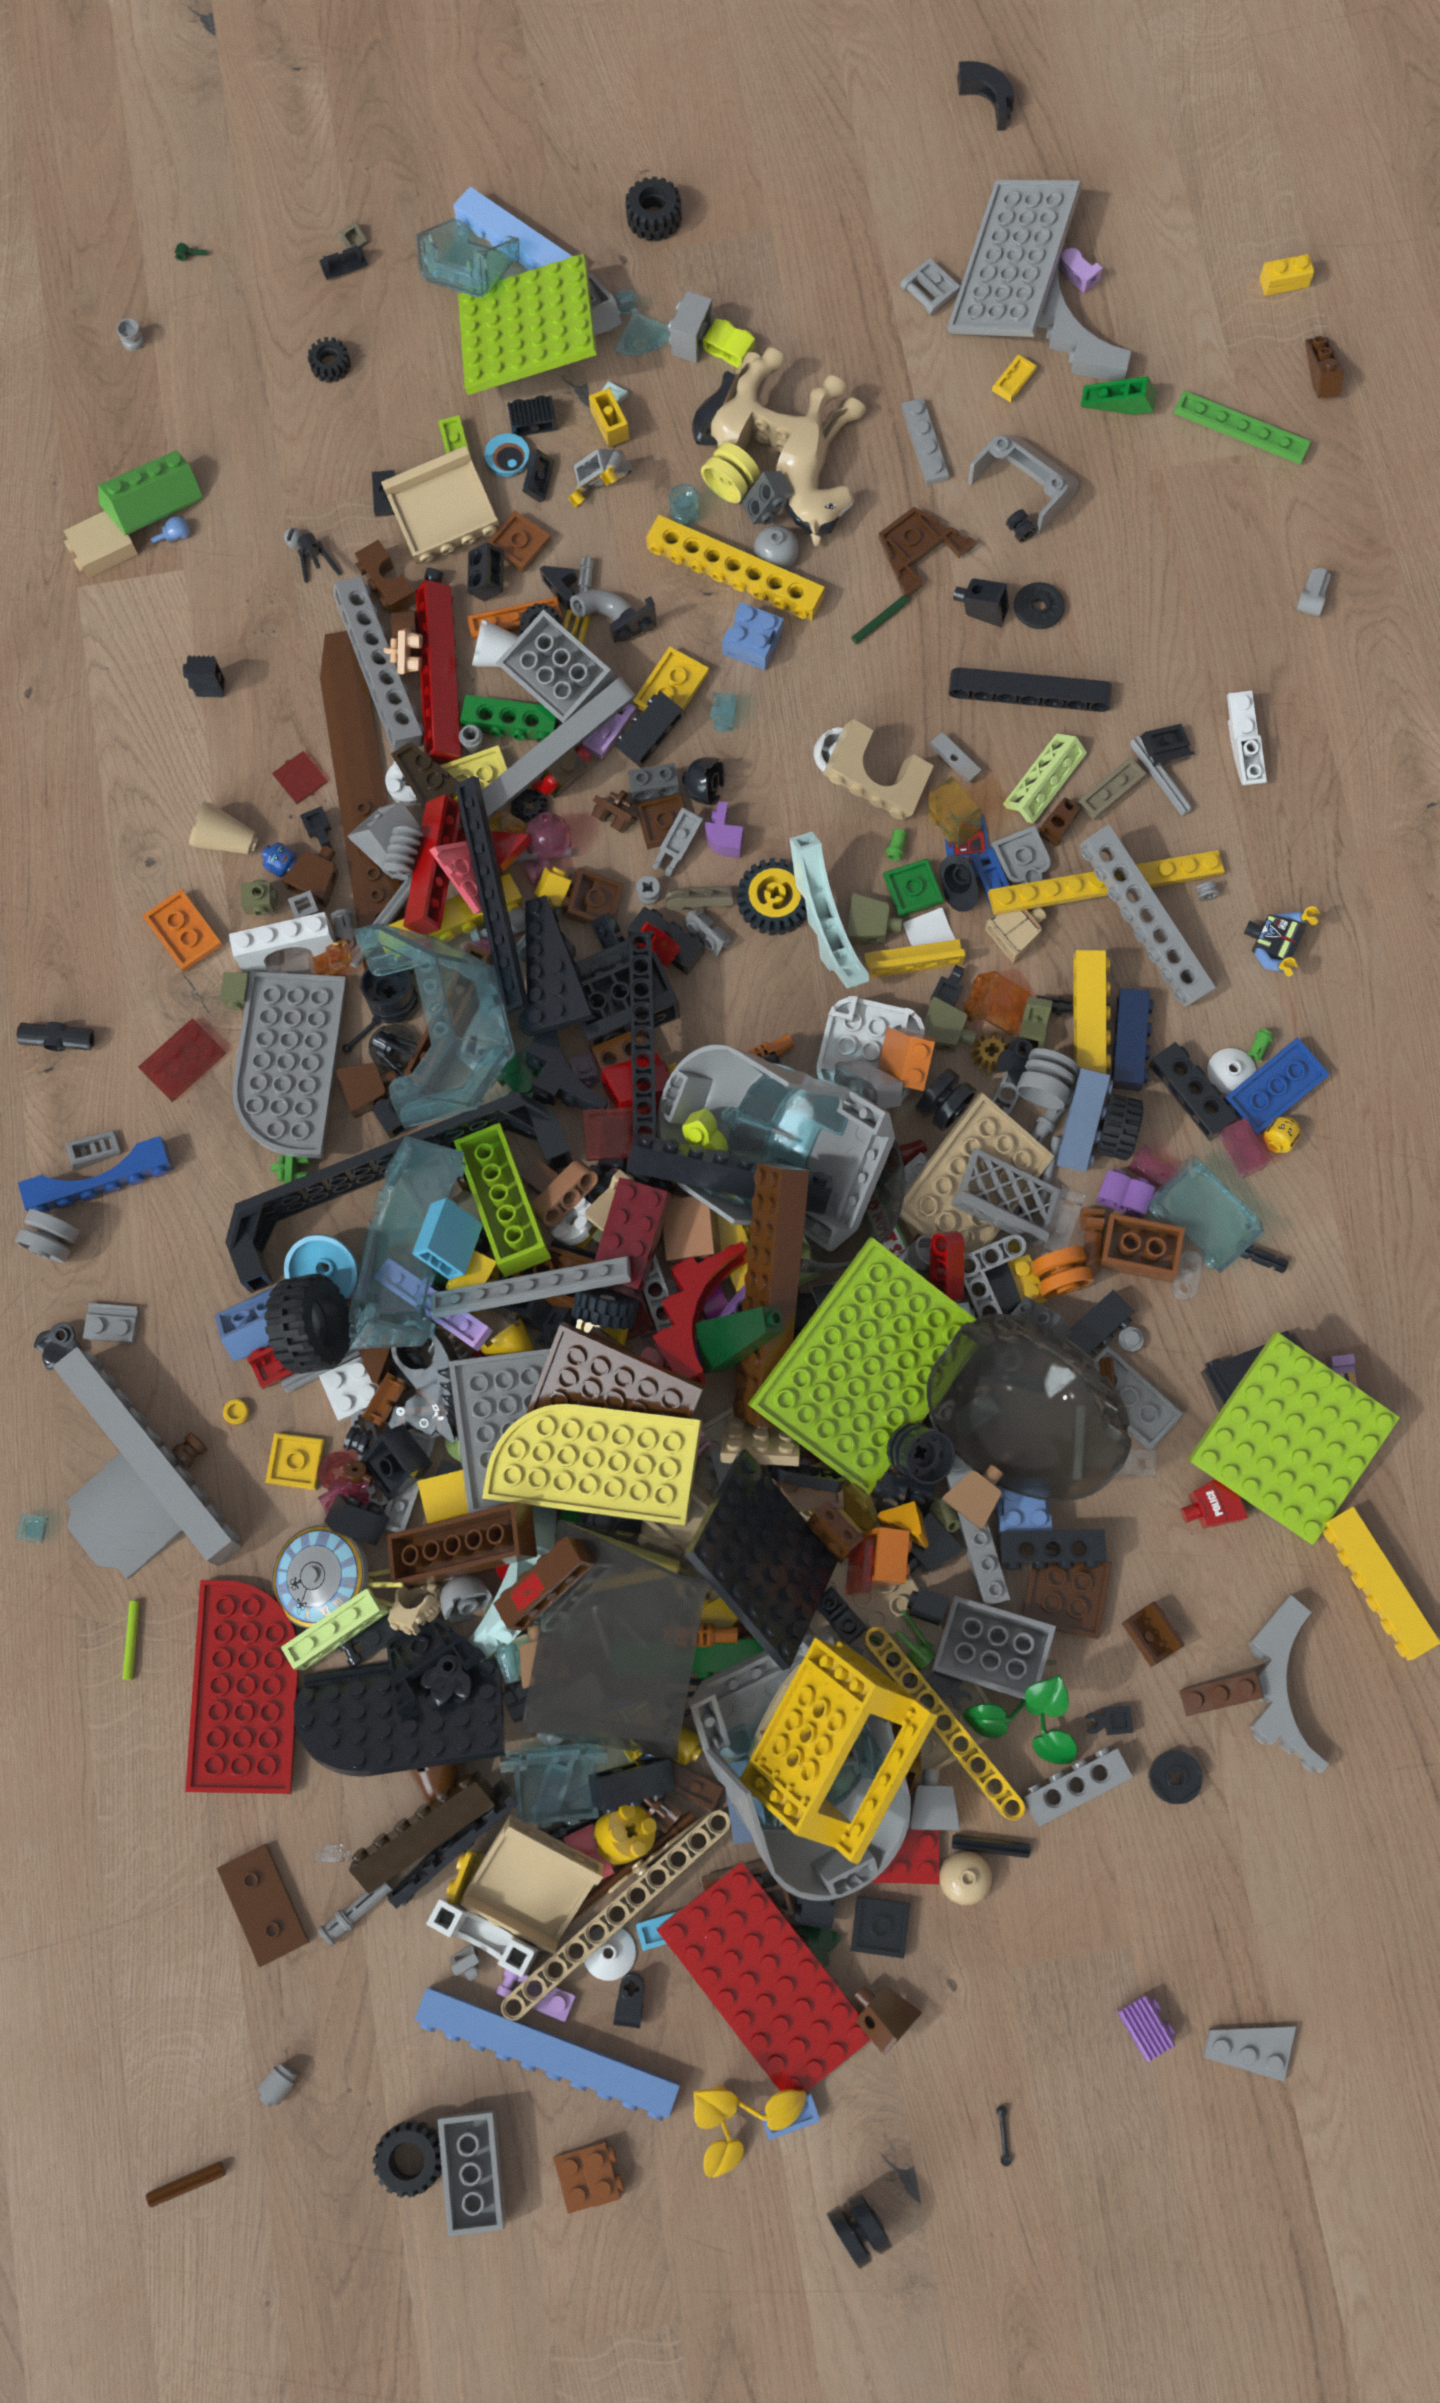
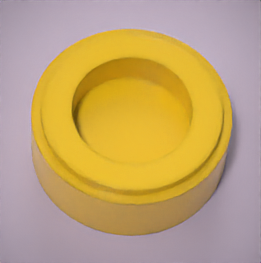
M239 1399L230 1400L223 1408L224 1419L235 1426L244 1424L250 1415L247 1404Z

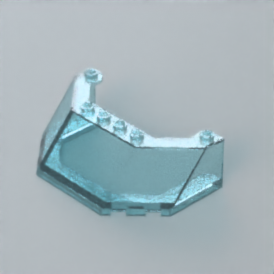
M380 923L354 929L357 944L362 949L367 966L373 975L384 976L414 968L431 1047L412 1074L396 1078L389 1087L391 1102L404 1129L478 1109L483 1102L482 1098L489 1088L492 1089L502 1074L501 1070L508 1060L511 1061L516 1053L495 967L434 936Z
M405 1136L387 1165L384 1177H387L383 1189H379L374 1208L378 1209V1211L374 1213L372 1221L369 1220L366 1228L358 1267V1280L351 1300L348 1323L353 1325L349 1326L348 1331L349 1337L354 1339L350 1340V1348L370 1349L423 1346L428 1338H432L435 1323H432V1317L426 1316L425 1309L428 1308L431 1294L427 1293L429 1286H432L434 1282L435 1271H432V1267L414 1256L412 1252L430 1204L444 1198H449L454 1182L458 1176H463L466 1162H462L464 1152Z

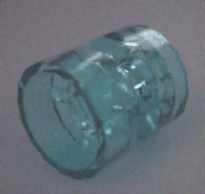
M679 484L673 487L669 493L670 517L672 521L689 527L696 523L699 518V494L689 484Z

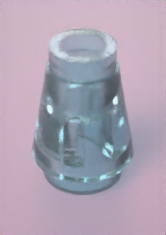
M510 1643L509 1645L497 1646V1653L494 1655L505 1678V1683L521 1680L519 1648L517 1649V1644Z

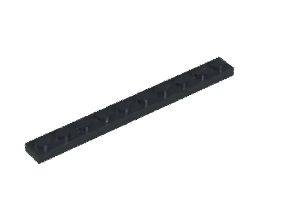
M472 776L456 784L455 789L504 1013L511 1014L529 1006L481 785L479 778Z

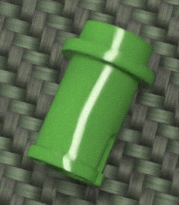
M902 829L893 830L890 846L885 851L889 860L900 861L904 857L903 849L908 836L906 831Z
M1260 1028L1258 1032H1255L1256 1038L1247 1054L1251 1058L1254 1056L1253 1060L1262 1061L1269 1043L1273 1042V1033Z

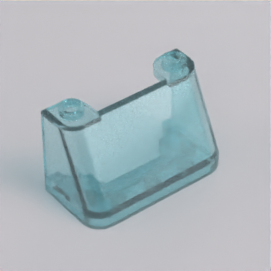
M457 219L448 220L416 234L419 268L423 278L428 282L475 297H482L490 293L520 253L519 238L513 236H505L499 245L492 248L472 242L469 227Z
M1191 1154L1148 1201L1150 1205L1149 1210L1157 1218L1161 1216L1165 1219L1168 1218L1174 1225L1185 1228L1184 1234L1202 1251L1204 1256L1202 1261L1211 1270L1215 1268L1219 1273L1225 1270L1265 1233L1261 1219L1194 1154Z

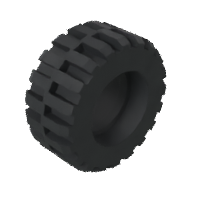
M316 1273L284 1279L271 1290L270 1298L266 1301L265 1307H267V1312H265L264 1320H266L267 1324L265 1330L269 1336V1346L273 1348V1354L277 1360H280V1364L296 1374L333 1369L343 1361L350 1347L348 1343L351 1341L350 1328L352 1327L348 1316L350 1314L349 1308L345 1304V1297L343 1294H340V1288L333 1283V1280L322 1274Z

